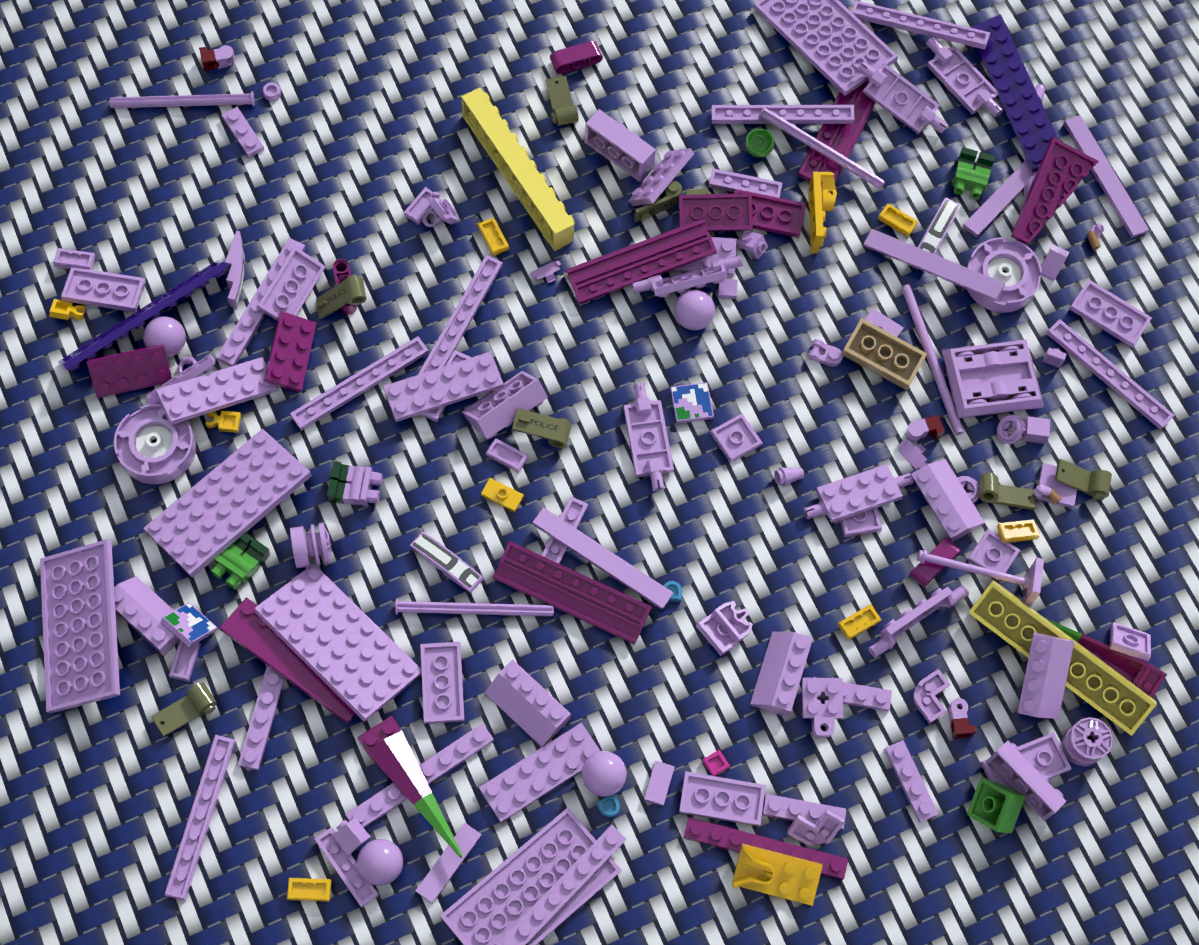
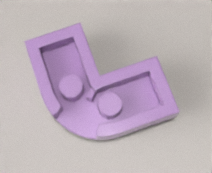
M939 669L922 679L915 687L913 694L916 707L929 724L947 712L936 698L937 694L950 686Z
M827 809L816 824L797 815L788 828L787 834L808 846L825 842L829 843L844 824V819Z

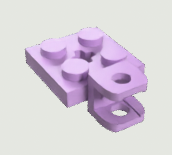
M802 678V719L812 720V734L815 738H829L834 733V719H843V678ZM821 693L828 697V700L824 702L825 704H821V700H817V696H820ZM820 726H824L826 731H822Z

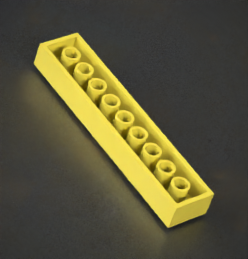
M478 88L461 96L462 117L554 252L572 243L575 233L573 217L571 215L568 216L564 204L557 200L553 188H549L542 173L539 174L535 162L528 158L526 149L520 146L515 133H511L506 120H502L498 108L491 104L489 95L486 92L484 93L481 88Z
M994 580L968 612L1027 658H1029L1034 632L1073 640ZM1073 640L1074 646L1065 686L1132 736L1157 705L1156 701Z

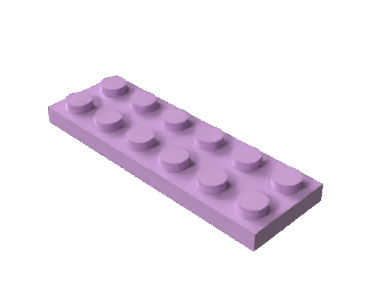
M490 351L385 385L383 390L395 422L502 388L504 384Z
M263 357L156 389L155 394L170 425L277 392L278 386L264 381L267 365Z
M581 722L479 787V790L500 823L582 772L585 761L592 754L600 752V750Z

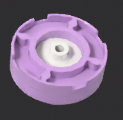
M1004 237L989 239L974 250L966 267L1005 283V286L997 301L967 289V291L979 305L988 310L1001 313L1019 310L1030 302L1040 285L1042 273L1040 261L1036 254L1020 241L1004 240Z
M161 404L145 405L133 414H127L116 429L114 449L123 469L132 478L146 484H163L178 478L190 467L195 457L196 441L187 420L170 425Z

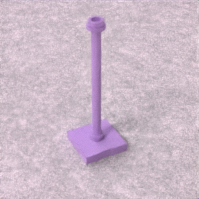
M926 549L919 550L917 555V561L921 564L927 561L1023 585L1022 602L1029 607L1032 606L1041 591L1044 559L1041 558L1035 559L1025 574V578L927 554Z

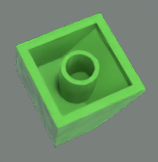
M980 777L967 815L996 832L1012 833L1026 796L1011 787Z

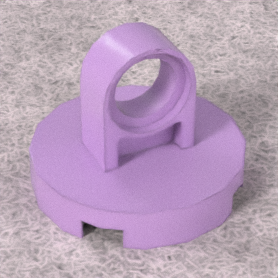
M433 192L428 196L431 207L423 214L422 221L428 227H436L443 220L452 225L458 220V217H455L457 212L448 200H441L439 198L441 194ZM431 213L435 216V222L432 224L427 219Z

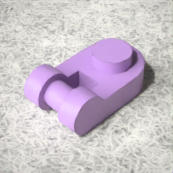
M819 339L813 340V348L808 354L809 359L831 367H836L841 363L843 355L840 349L825 344ZM819 351L825 352L824 355H821Z

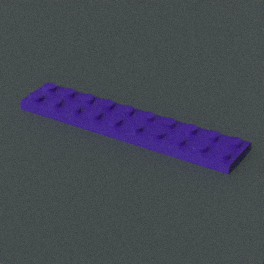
M1000 14L971 28L990 32L986 49L977 48L994 88L998 91V97L1031 171L1035 172L1039 168L1050 139L1053 137L1058 139Z
M224 261L213 262L58 361L65 370L73 371L81 366V361L94 358L98 355L96 352L100 349H108L114 344L112 341L119 338L121 340L130 334L129 331L131 329H139L146 324L145 320L148 318L154 319L161 315L162 309H169L178 303L176 300L183 297L185 299L194 293L192 290L195 288H203L209 284V279L222 276L225 273L224 270L228 268Z

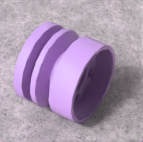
M319 523L320 532L317 533L314 524L310 526V534H306L303 526L290 528L296 568L309 567L310 557H314L317 565H320L321 555L324 556L325 564L330 563L331 543L324 523Z
M1090 717L1081 719L1074 724L1062 739V749L1065 756L1070 762L1083 767L1095 764L1109 753L1113 745V736L1109 727L1101 720Z

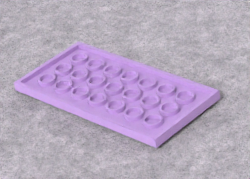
M759 0L754 4V9L844 96L869 80V78L857 71L863 61L873 69L879 70L883 63L890 66L898 60V55L839 0Z
M261 429L143 529L193 578L306 482L312 474L264 429Z
M106 539L41 558L40 574L46 712L55 713L119 696L120 683L112 542Z
M312 564L254 608V612L364 722L422 675L421 668L315 564Z
M566 808L440 915L441 919L463 945H496L596 841L595 838L572 811ZM611 857L527 945L539 944L622 871Z

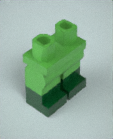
M962 147L952 183L954 193L961 195L965 190L971 191L970 197L979 200L986 189L996 156L980 152L975 163L978 151Z
M244 533L215 558L216 564L211 572L218 579H221L226 572L230 574L226 584L235 590L241 583L245 585L249 581L248 579L270 556L269 548L256 539L253 540V537L247 533Z

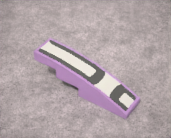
M945 198L918 248L936 254L962 205Z
M236 231L225 261L228 267L227 271H229L226 281L228 288L231 289L228 301L230 306L238 308L245 275V255L240 231Z
M423 531L410 544L412 550L425 557L427 562L441 570L444 576L470 593L484 579L483 576L461 558Z

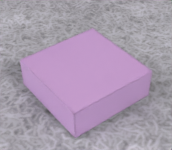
M724 279L723 282L719 283L718 298L736 299L738 280Z

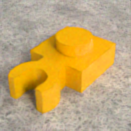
M54 299L49 317L65 320L73 317L76 320L82 321L85 307L81 305L73 306V302Z
M221 411L220 416L214 412L207 414L208 418H214V420L206 422V427L214 428L218 426L219 431L239 432L240 412Z

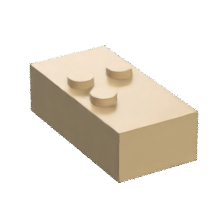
M863 318L860 319L841 353L844 357L905 390L912 383L927 355L922 350Z

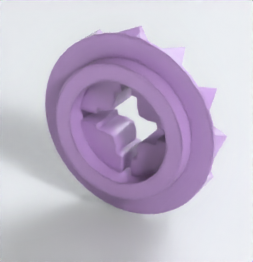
M1016 415L1004 417L997 427L998 439L1008 445L1018 443V439L1023 438L1022 433L1025 431L1024 422ZM1012 427L1016 429L1011 433L1007 432L1008 430L1012 429Z
M969 476L957 477L963 487L966 485V490L970 492L967 494L973 503L976 502L979 498L978 482Z

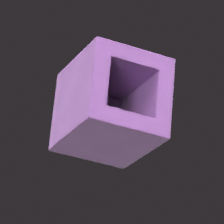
M1027 417L1024 422L1025 431L1022 433V441L1045 444L1050 437V419Z
M356 818L349 822L344 820L336 827L338 831L333 835V838L347 855L353 853L371 837Z

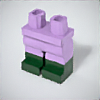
M334 461L327 492L328 500L331 503L367 507L368 503H379L380 492L378 490H371L372 485L381 486L383 475L373 472L372 467L344 465L342 462Z

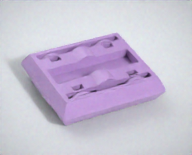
M1027 339L942 350L958 418L1044 407ZM1011 395L1012 398L1010 400H1006L1007 397Z

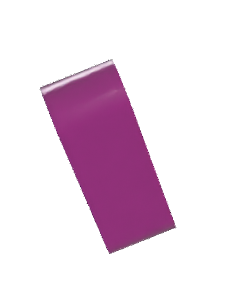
M596 41L564 48L550 55L551 63L557 74L588 67L601 62L603 59Z
M338 259L333 263L336 285L351 275L350 265L345 259ZM345 304L340 309L344 314L350 315L357 310V305Z
M946 537L929 554L953 560L961 552V549ZM925 561L924 564L919 563L909 575L924 588L946 566Z

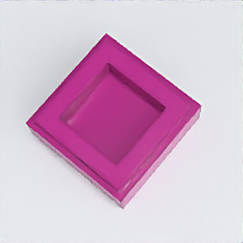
M720 749L702 760L711 776H717L730 768Z

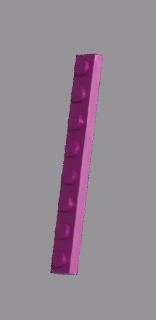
M688 817L683 839L737 853L740 852L741 844L743 843L820 863L823 865L821 875L844 880L848 859L690 817Z

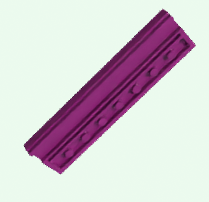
M869 80L846 96L839 91L833 105H854V124H823L816 137L817 140L846 158H849L876 104L875 101L862 92L870 82ZM811 148L797 177L810 182L813 172L834 173L836 185L844 167Z
M704 219L568 268L566 273L580 305L629 287L634 282L646 280L715 255L717 250L705 226Z
M511 541L508 542L498 568L493 575V579L633 644H636L652 609V606Z
M246 597L222 626L219 627V630L348 724L356 713L254 612V608L258 605Z

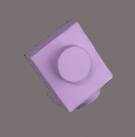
M745 231L736 242L738 248L751 251L756 259H759L768 248L763 235L751 231Z

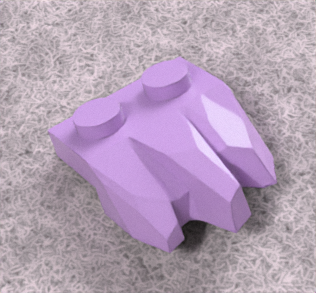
M734 601L722 604L696 625L720 656L740 643L752 629L753 624L744 621L749 615L748 609L735 610L736 604Z

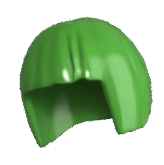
M755 129L748 133L745 146L748 153L754 157L763 158L772 152L774 138L767 129Z

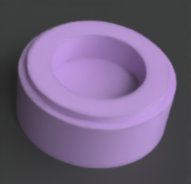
M272 82L267 83L263 87L265 99L269 101L278 100L281 96L280 86Z

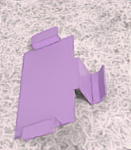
M558 260L532 271L530 274L533 278L536 277L537 280L546 277L547 283L556 280L554 272L560 270L559 266L561 263Z
M903 440L898 445L900 447L898 451L916 470L926 465L925 461L927 459L922 454L926 449L920 443L914 446L909 440L907 442Z

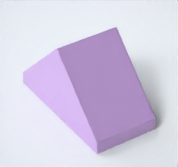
M1053 244L1041 266V275L1055 281L1069 252Z

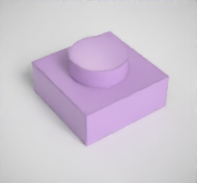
M1048 348L1042 362L1060 368L1066 358V353L1061 352L1059 349Z

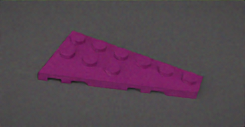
M1054 137L1051 138L1011 237L1024 244H1029L1048 219H1051L1054 212L1062 206L1078 187L1077 185L1099 161Z

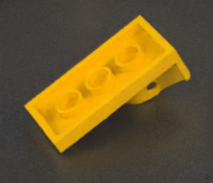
M813 172L808 188L811 253L818 254L820 247H823L824 238H826V227H823L826 217L825 211L833 212L837 192L834 173Z
M742 843L732 880V887L737 889L738 886L813 906L823 865Z

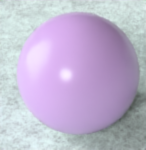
M689 290L681 294L677 299L674 313L682 327L694 331L701 330L707 327L713 320L715 305L707 293L701 290Z
M162 316L153 319L147 324L143 340L146 348L164 345L167 358L177 355L183 349L186 334L183 326L177 320Z
M608 751L592 754L585 761L582 768V780L585 787L591 793L601 797L611 796L620 791L627 777L626 767L622 759Z
M372 840L364 845L359 852L357 858L358 871L362 878L372 885L383 886L390 884L397 879L402 871V853L398 846L389 840Z

